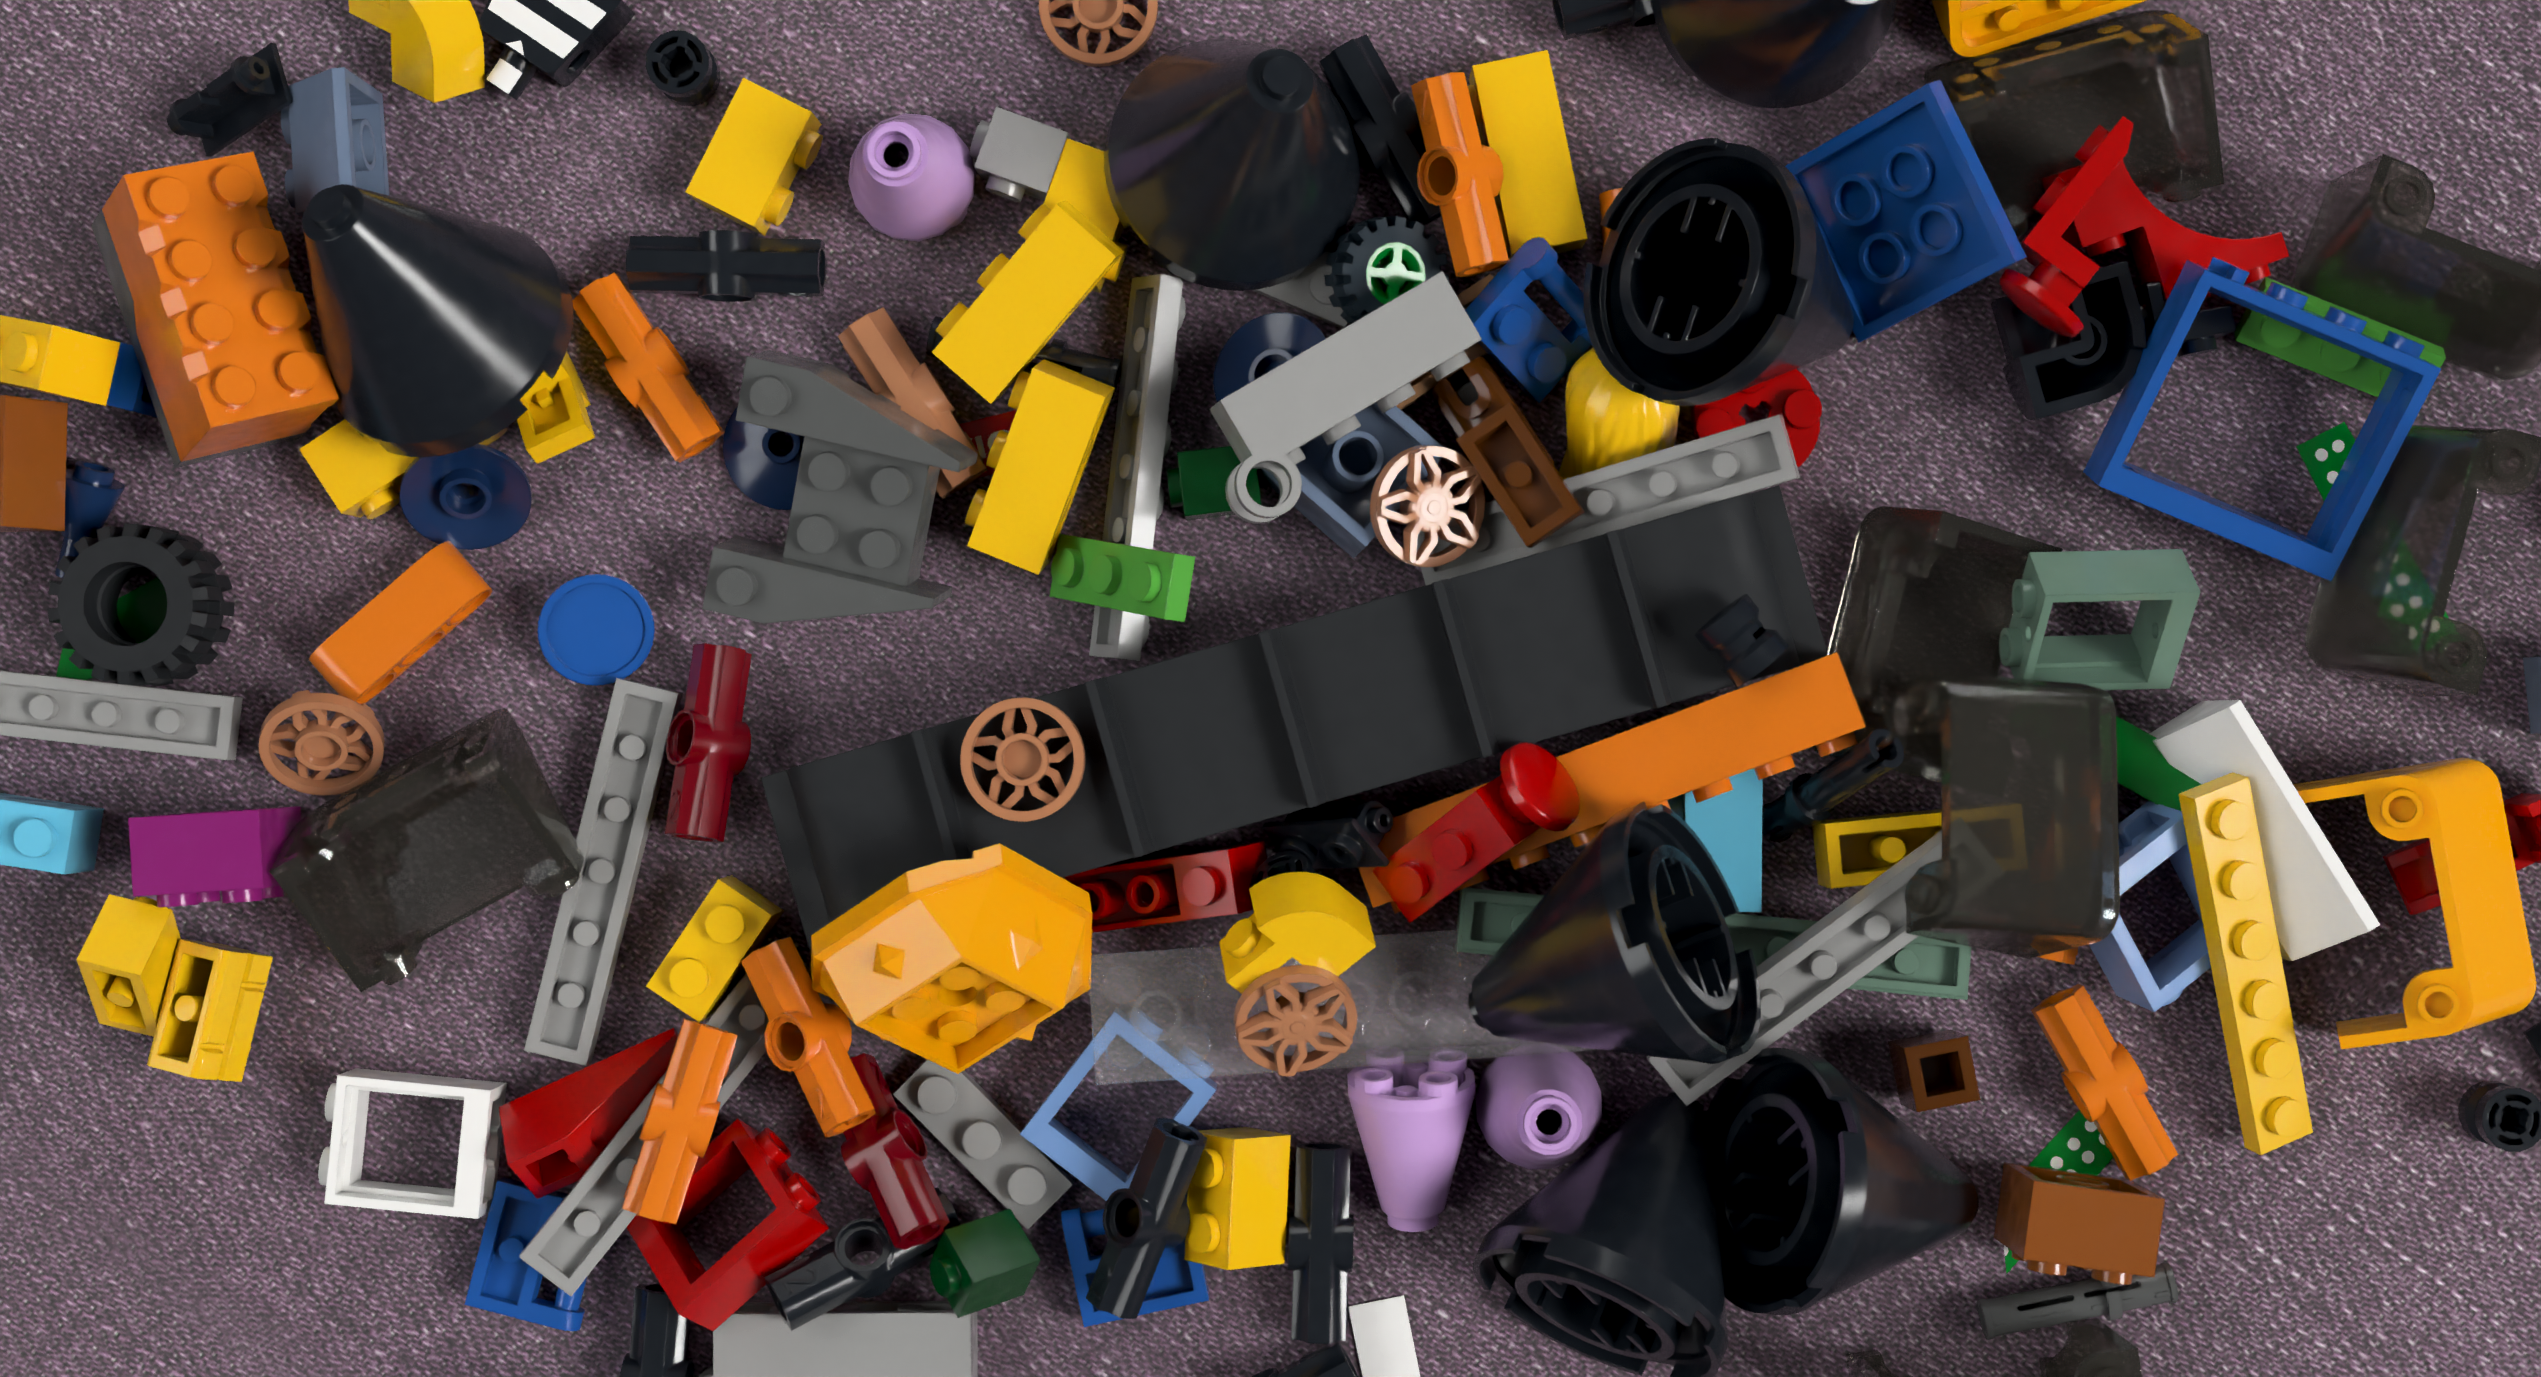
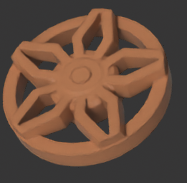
M1039 0V15L1048 39L1060 53L1079 64L1090 67H1104L1121 63L1134 56L1144 47L1156 25L1158 0H1147L1146 17L1134 5L1124 4L1128 0H1054L1052 2L1050 0ZM1066 7H1073L1075 14L1070 19L1050 17L1051 14ZM1123 15L1131 16L1142 27L1141 30L1122 27L1119 23ZM1081 25L1077 33L1079 50L1065 42L1055 28L1072 30ZM1110 30H1113L1120 38L1132 39L1126 46L1116 51L1105 53L1111 42ZM1090 32L1101 33V40L1094 54L1088 51L1087 37Z
M1435 445L1414 446L1394 456L1379 473L1373 486L1370 500L1372 527L1382 547L1401 562L1426 568L1445 565L1461 556L1467 549H1471L1479 538L1478 533L1485 511L1482 478L1474 466L1458 452ZM1433 456L1447 460L1456 467V470L1444 473L1441 476L1442 472ZM1421 460L1428 473L1427 479H1421ZM1407 466L1406 483L1408 487L1388 493L1398 473ZM1464 479L1465 484L1456 495H1453L1450 488L1455 482ZM1469 499L1468 516L1463 511L1455 509V505L1466 503ZM1400 502V513L1386 509V506ZM1452 518L1457 521L1462 529L1459 536L1453 534L1448 527ZM1387 519L1399 524H1407L1403 530V548L1392 536ZM1422 531L1424 532L1425 539L1417 551V538L1419 532ZM1438 537L1441 540L1452 543L1444 550L1430 555L1438 543Z
M309 690L294 693L290 699L278 704L267 715L260 731L259 754L267 771L283 785L311 795H337L361 787L377 773L383 760L385 740L382 727L376 719L374 711L365 703L359 704L352 699L336 694L311 693ZM310 710L317 720L310 721L303 712ZM327 710L336 712L331 720H327ZM292 716L293 724L288 723L278 726L282 721ZM352 720L356 721V723L353 726L347 728H343L341 726V724H344L346 722ZM366 731L371 738L373 751L360 740ZM290 738V739H293V740H295V741H294V742H289V741L280 740V739ZM348 752L355 753L359 757L348 755ZM276 754L289 758L296 757L298 773L285 766L277 758ZM308 768L315 770L311 776H309ZM335 768L355 771L342 777L325 779Z
M1011 698L993 704L984 710L970 725L961 747V772L970 794L985 810L997 817L1010 821H1034L1045 818L1060 810L1072 799L1078 790L1085 770L1084 744L1073 721L1058 707L1035 698ZM1017 708L1021 709L1027 724L1026 733L1016 734L1013 729ZM1031 709L1049 715L1062 727L1046 729L1038 737L1035 736L1038 724ZM1005 712L1002 731L1006 737L1005 740L996 735L978 737L981 730L991 719ZM1069 737L1070 741L1057 753H1049L1045 743L1050 738ZM994 745L998 748L994 761L973 751L974 747ZM1073 751V770L1066 786L1060 772L1050 767V763L1061 762ZM973 762L986 770L997 769L999 772L992 778L989 795L982 790L976 779ZM1045 775L1051 777L1059 793L1057 798L1040 788L1038 781ZM1004 781L1015 785V791L1000 805L998 804L1001 786ZM1025 786L1029 787L1032 796L1048 804L1042 808L1029 811L1011 809L1024 796Z
M1291 965L1265 973L1244 990L1235 1007L1234 1027L1242 1051L1253 1062L1264 1068L1277 1071L1280 1076L1288 1077L1294 1076L1296 1072L1318 1068L1336 1058L1340 1053H1346L1353 1042L1352 1038L1357 1027V1010L1349 987L1337 975L1316 966ZM1307 982L1321 986L1304 993L1299 992L1290 983ZM1274 989L1277 990L1280 994H1282L1276 1000L1274 997ZM1265 994L1268 1011H1262L1247 1019L1253 1005ZM1329 999L1325 1005L1319 1006L1318 1003ZM1343 1003L1345 1006V1016L1341 1025L1333 1016ZM1263 1028H1270L1266 1032H1256ZM1320 1032H1328L1332 1034L1334 1037H1322L1318 1034ZM1309 1042L1316 1050L1308 1052L1306 1043ZM1273 1045L1274 1053L1266 1051L1261 1047ZM1288 1045H1297L1293 1055L1283 1054Z

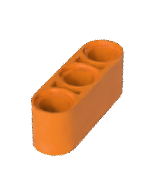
M451 541L443 542L417 560L328 637L310 655L309 661L338 695L352 699L359 704L367 703L481 606L491 595L492 589Z

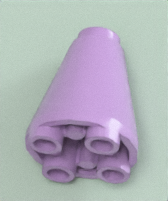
M905 113L880 121L862 136L850 160L848 184L855 207L874 230L886 234L893 239L922 241L944 234L947 230L959 225L964 220L968 206L974 196L976 171L972 158L969 156V148L952 127L931 116ZM899 151L908 156L905 164L893 167L898 160Z
M1522 1043L1500 1053L1483 1070L1475 1095L1476 1119L1488 1145L1506 1161L1527 1169L1557 1168L1577 1158L1594 1140L1602 1118L1601 1089L1591 1068L1569 1048L1551 1043ZM1553 1109L1560 1114L1557 1121V1130H1553L1548 1126L1538 1129L1536 1120L1541 1111Z
M1378 1046L1367 1049L1365 1051V1063L1357 1065L1347 1074L1348 1097L1381 1209L1387 1214L1388 1225L1396 1230L1405 1232L1430 1230L1438 1225L1439 1214L1445 1209L1475 1095L1474 1071L1467 1067L1466 1054L1456 1049H1439L1430 1052L1428 1056L1403 1055L1402 1049L1393 1046Z

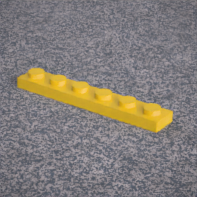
M2232 772L2178 795L2244 1146L2250 1151L2263 1155L2313 1133L2250 781L2249 777Z

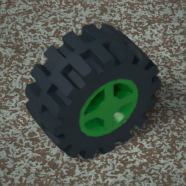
M1377 217L1357 222L1348 227L1349 232L1347 234L1339 235L1334 242L1338 248L1336 252L1328 253L1325 263L1332 266V272L1330 275H1324L1325 286H1332L1334 294L1329 296L1333 307H1341L1343 312L1340 316L1348 323L1356 322L1440 273L1441 266L1448 264L1446 254L1437 253L1435 249L1440 243L1434 234L1423 232L1426 226L1417 221H1407L1405 217ZM1444 274L1449 282V275ZM1377 278H1381L1385 286H1382Z

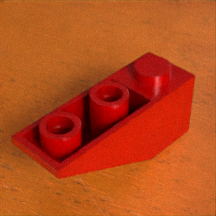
M1264 841L1105 865L1064 877V879L1089 892L1092 908V933L1234 915L1251 911L1253 906L1249 888H1251L1252 875L1267 857Z
M674 1028L499 1106L507 1164L537 1199L580 1180L667 1071L678 1037V1033Z

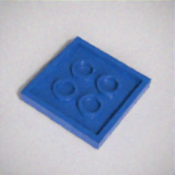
M1941 80L1924 85L1785 166L1802 187L1851 305L1854 315L1852 330L1858 343L1889 329L2027 257Z

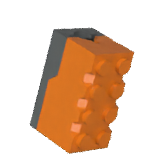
M254 151L125 174L91 225L175 468L297 440L328 407L332 406L339 399L325 356L317 352L311 336V316L304 295L296 291L289 272L290 255L282 232L274 229L267 208L269 194Z

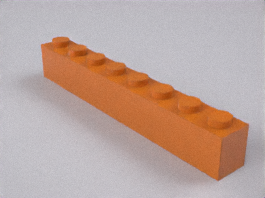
M1837 652L1557 756L1556 758L1566 768L1577 788L1580 800L1578 817L1564 831L1555 832L1544 828L1539 829L1490 865L1510 858L1513 869L1516 870L1550 857L1546 844L1570 836L1574 848L1589 843L1614 814L1639 803H1646L1647 809L1645 810L1660 804L1670 808L1668 799L1690 791L1693 792L1696 803L1734 790L1729 777L1754 768L1758 780L1796 767L1791 756L1793 753L1816 745L1820 757H1824L1858 744L1853 731L1866 727L1839 654ZM1487 783L1394 817L1391 830L1384 835L1378 848L1389 858L1474 791ZM1358 867L1372 907L1375 908L1390 902L1394 914L1401 912L1372 872L1376 867ZM1483 869L1454 892L1490 879L1487 869Z

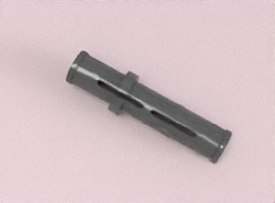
M2162 1262L2156 1265L2155 1278L2133 1275L2130 1285L2114 1284L2090 1278L1989 1299H1977V1311L1983 1334L1986 1340H1990L1997 1336L2051 1327L2057 1324L2104 1315L2107 1321L2121 1319L2123 1311L2168 1302L2170 1304L2176 1303L2178 1301V1289L2170 1264Z

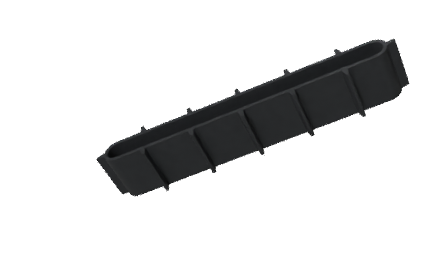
M1778 485L1628 528L1614 530L1562 547L1450 579L1436 581L1426 586L1283 627L1265 630L1255 635L1035 697V699L1046 701L1058 707L1073 721L1082 737L1085 749V770L1078 790L1064 807L1042 819L1018 822L997 817L978 804L967 789L961 772V747L970 725L981 713L805 763L785 771L761 777V781L808 946L811 949L812 934L905 872L939 861L971 859L973 851L998 843L1063 878L1304 808L1318 806L1332 800L1475 759L1489 757L1506 751L1518 743H1535L1734 686L1733 682L1724 672V658L1720 657L1717 652L1707 651L1695 637V633L1722 609L1744 594H1748L1760 609L1758 619L1763 623L1762 626L1765 629L1777 630L1789 645L1782 655L1749 681L1828 656ZM1020 708L1016 709L1013 726L1016 734L1026 733L1027 724ZM1031 709L1038 724L1035 736L1038 737L1046 729L1062 727L1049 715ZM1005 712L991 719L981 730L978 737L996 735L1005 740L1006 737L1002 731ZM1068 736L1050 738L1045 744L1048 747L1049 753L1053 754L1057 753L1070 740ZM994 745L974 747L973 751L994 761L998 748ZM1073 751L1061 762L1050 763V767L1060 772L1066 786L1073 770ZM973 762L976 779L982 790L989 795L992 778L999 772L997 769L986 770ZM1045 775L1038 781L1041 789L1056 798L1059 796L1051 777ZM1007 781L1002 783L998 804L1001 805L1015 791V785ZM1025 786L1024 796L1011 809L1029 811L1042 808L1048 804L1032 796L1029 787Z

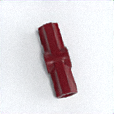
M707 643L694 644L684 709L679 711L673 718L666 739L667 758L671 764L675 765L665 834L671 835V837L712 843L724 842L733 777L738 775L745 767L751 749L750 728L745 722H742L752 654L747 653L744 649Z
M866 1053L851 1057L850 1059L876 1113L863 1123L843 1132L846 1141L841 1145L844 1163L855 1181L863 1189L871 1193L895 1248L906 1250L919 1244H926L942 1234L944 1227L950 1221L922 1162L928 1155L924 1138L912 1119L905 1112L898 1109L875 1057Z

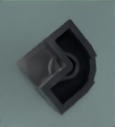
M2127 261L2099 268L2070 304L2069 308L2084 325V329L2075 337L2059 335L2040 325L2021 311L2007 296L1995 299L1991 303L2008 363L2002 369L2019 410L2028 420L2034 421L2094 405L2121 392L2123 387L2135 375L2142 352L2147 348L2145 323Z

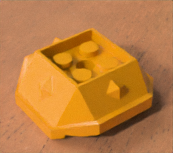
M1000 843L973 851L971 859L939 861L907 871L811 935L813 990L833 999L856 1026L879 1036L881 1040L890 1041L957 1074L1013 1039L1032 1041L1037 1024L1063 1009L1067 1003L1091 989L1092 908L1089 892Z

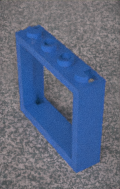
M2212 257L2207 268L2187 260L2146 342L2147 348L2142 352L2136 373L2125 385L2083 472L2102 488L2332 581L2441 368L2419 357L2425 347L2424 345L2402 335L2388 331L2382 342L2362 333L2367 321L2330 306L2326 316L2323 317L2304 309L2309 297L2285 286L2271 282L2267 292H2263L2244 284L2249 272L2223 260ZM2208 292L2392 368L2307 536L2125 462Z

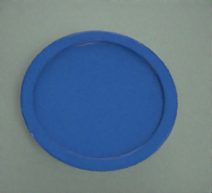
M601 574L580 576L561 585L545 602L538 621L539 645L548 663L565 678L585 685L611 684L616 681V678L624 679L631 675L647 658L653 645L655 633L651 609L641 593L632 585L619 578Z

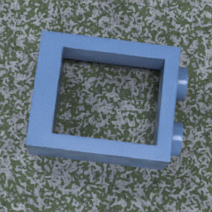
M2147 801L2052 875L2116 996L2156 1012L2162 1006H2166L2178 999L2183 989L2211 968L2182 811ZM2169 858L2200 919L2145 962L2113 901Z
M1135 1006L1128 1014L1118 1007L1115 1008L1020 1133L1021 1136L1105 1201L1117 1189L1129 1188L1138 1163L1129 1175L1056 1120L1054 1116L1117 1034L1192 1091L1172 1119L1189 1126L1217 1090V1083L1209 1078L1214 1067L1185 1045L1177 1053L1162 1042L1158 1037L1164 1029Z

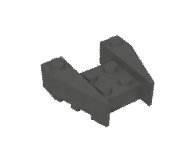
M773 350L746 356L735 420L804 436L785 547L741 536H735L713 546L702 609L765 624L934 608L951 596L953 588L952 586L919 579L939 471L942 468L960 472L977 463L978 453L939 429L933 430L900 409L901 406L881 394L876 395L850 379V375L832 364Z

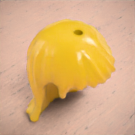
M1594 348L1590 349L1575 362L1569 372L1565 391L1567 449L1559 469V474L1563 480L1674 446L1678 430L1680 406L1661 403L1621 385L1603 366Z

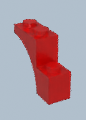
M2123 159L2061 236L2076 249L2086 247L2088 256L2093 257L2127 245L2123 234L2126 233L2142 284L2159 280L2164 300L2168 299L2187 260L2207 268L2212 257L2218 258L2248 271L2249 275L2244 283L2248 284L2270 276L2269 263L2289 257L2282 232L2259 235L2249 239H2228L2202 234L2173 221L2159 211L2142 194L2127 171ZM2084 163L2041 178L2045 192L2058 176L2069 184ZM2210 292L2207 293L2205 299L2211 296Z

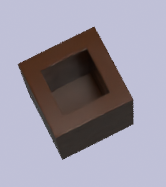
M1945 1030L1888 1041L1901 1105L1915 1112H1922L1981 1100L1967 1035L1953 1030Z

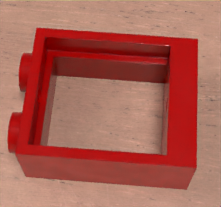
M736 1119L708 1144L704 1157H698L676 1224L660 1222L636 1214L626 1227L677 1313L711 1331L716 1330L766 1285V1276L790 1264L829 1229L815 1207L821 1202L820 1196L802 1175L797 1172L793 1174L786 1163L791 1157L788 1147L769 1128L759 1132L743 1121ZM751 1168L777 1209L706 1271L680 1229L745 1171Z

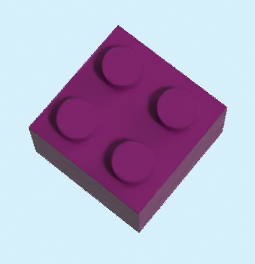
M301 806L128 818L133 897L157 895V907L197 905L202 902L221 901L220 891H222V903L261 901L265 898L284 897L283 885L305 882Z

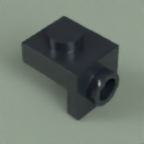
M2159 280L2147 282L2135 288L2145 323L2146 342L2165 306ZM2231 305L2198 311L2178 352V357L2193 356L2217 350L2216 339L2236 331Z

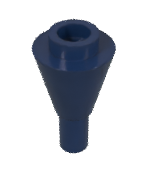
M76 461L74 469H66L65 531H61L64 539L57 565L63 556L77 557L79 555L73 545L84 536L97 538V529L104 526L124 491L125 485L114 479L115 470L93 462ZM56 568L55 575L63 578L65 573Z

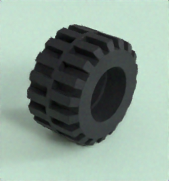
M124 523L123 527L109 525L97 529L98 538L84 536L73 545L79 553L77 557H62L56 567L65 573L62 582L51 581L48 594L58 596V607L47 608L49 622L61 623L63 631L54 635L59 647L74 649L75 652L69 660L79 669H93L92 677L106 682H118V684L161 686L173 684V679H188L198 674L195 665H210L219 655L211 648L214 642L226 643L231 630L221 627L223 616H234L235 603L224 602L223 592L231 590L232 585L229 576L216 574L215 569L222 563L214 553L201 551L203 543L191 536L180 535L179 531ZM148 568L156 574L165 588L167 612L159 630L146 641L137 643L127 635L120 624L117 602L121 589L127 580L138 571Z

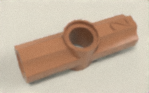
M884 307L864 315L838 335L843 344L842 347L857 367L858 372L863 375L874 394L885 396L901 406L900 409L933 430L939 429L978 453L977 463L960 472L940 468L936 491L942 499L960 491L988 471L983 462L984 459L952 414L955 408L927 364L925 362L920 364Z

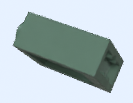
M2182 549L2029 552L2022 579H2016L2013 584V615L2009 628L2002 629L1999 638L2001 662L2004 666H2010L2019 692L2170 689L2200 595V589ZM2141 601L2131 634L2044 636L2053 603Z

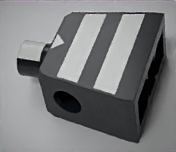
M488 0L479 20L480 28L491 39L503 46L504 49L484 79L515 100L519 99L537 70L565 88L625 28L635 13L623 0Z

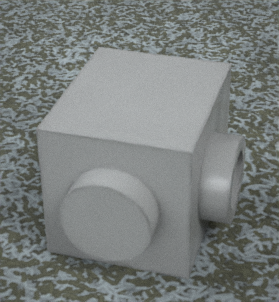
M996 107L990 123L984 120L980 121L971 143L969 156L977 159L974 168L980 178L987 180L985 187L987 191L1014 202H1021L1024 194L1045 201L1066 139L1071 138L1068 132Z

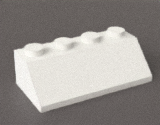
M2241 700L2201 701L2149 733L2157 738L2153 740V743L2166 761L2200 784L2207 783L2232 772L2249 777L2282 959L2288 961L2297 960L2367 933L2380 925Z

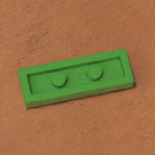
M2263 278L2258 287V290L2267 292L2271 282H2275L2309 297L2304 309L2323 317L2326 316L2330 306L2367 321L2362 332L2363 334L2382 342L2388 331L2418 342L2425 346L2419 357L2439 368L2446 359L2443 347L2270 278ZM2249 308L2245 310L2236 326V331H2234L2235 341L2375 397L2379 396L2392 370L2390 367Z
M1059 534L1057 552L1051 564L1052 583L1049 597L1160 619L1185 622L1195 557Z

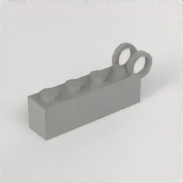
M1443 271L1226 396L1209 409L1241 462L1230 473L1225 487L1228 505L1239 518L1249 523H1267L1288 512L1296 504L1302 489L1301 475L1296 464L1306 459L1300 448L1301 446L1320 435L1328 446L1361 427L1355 415L1376 403L1383 414L1416 394L1410 384L1415 379L1431 371L1436 381H1439L1471 362L1465 350L1482 340ZM1251 469H1264L1270 472L1278 481L1280 496L1274 507L1261 506L1250 497L1246 487V480Z
M847 1301L791 1331L789 1326L784 1323L774 1302H746L713 1331V1365L705 1369L699 1377H978L977 1312L957 1318L948 1301Z

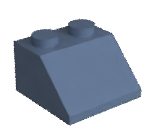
M345 67L331 68L289 85L292 103L281 110V128L286 143L291 144L293 169L286 171L285 191L288 202L292 208H295L296 214L303 218L310 200L321 190L335 185H351L389 196L383 93Z
M1375 403L1355 415L1361 427L1327 446L1320 435L1300 447L1306 459L1296 464L1301 475L1302 489L1300 497L1293 507L1353 559L1376 536L1371 523L1370 500L1375 481L1384 466L1394 456L1414 446L1435 445L1443 447L1397 406L1382 414ZM1433 456L1436 463L1442 459L1441 457ZM1421 460V479H1424L1428 473ZM1407 466L1398 473L1388 493L1408 487L1406 483ZM1262 469L1258 476L1280 495V487L1276 478L1270 472ZM1400 502L1388 505L1386 509L1396 512L1400 508Z

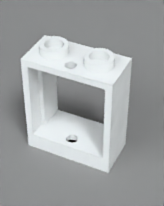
M360 1068L337 1075L336 1083L330 1085L325 1101V1118L328 1122H332L330 1147H325L318 1170L319 1183L326 1186L324 1204L479 1219L489 1213L498 1178L502 1138L499 1106L505 1104L507 1083ZM370 1091L464 1100L455 1189L361 1180Z

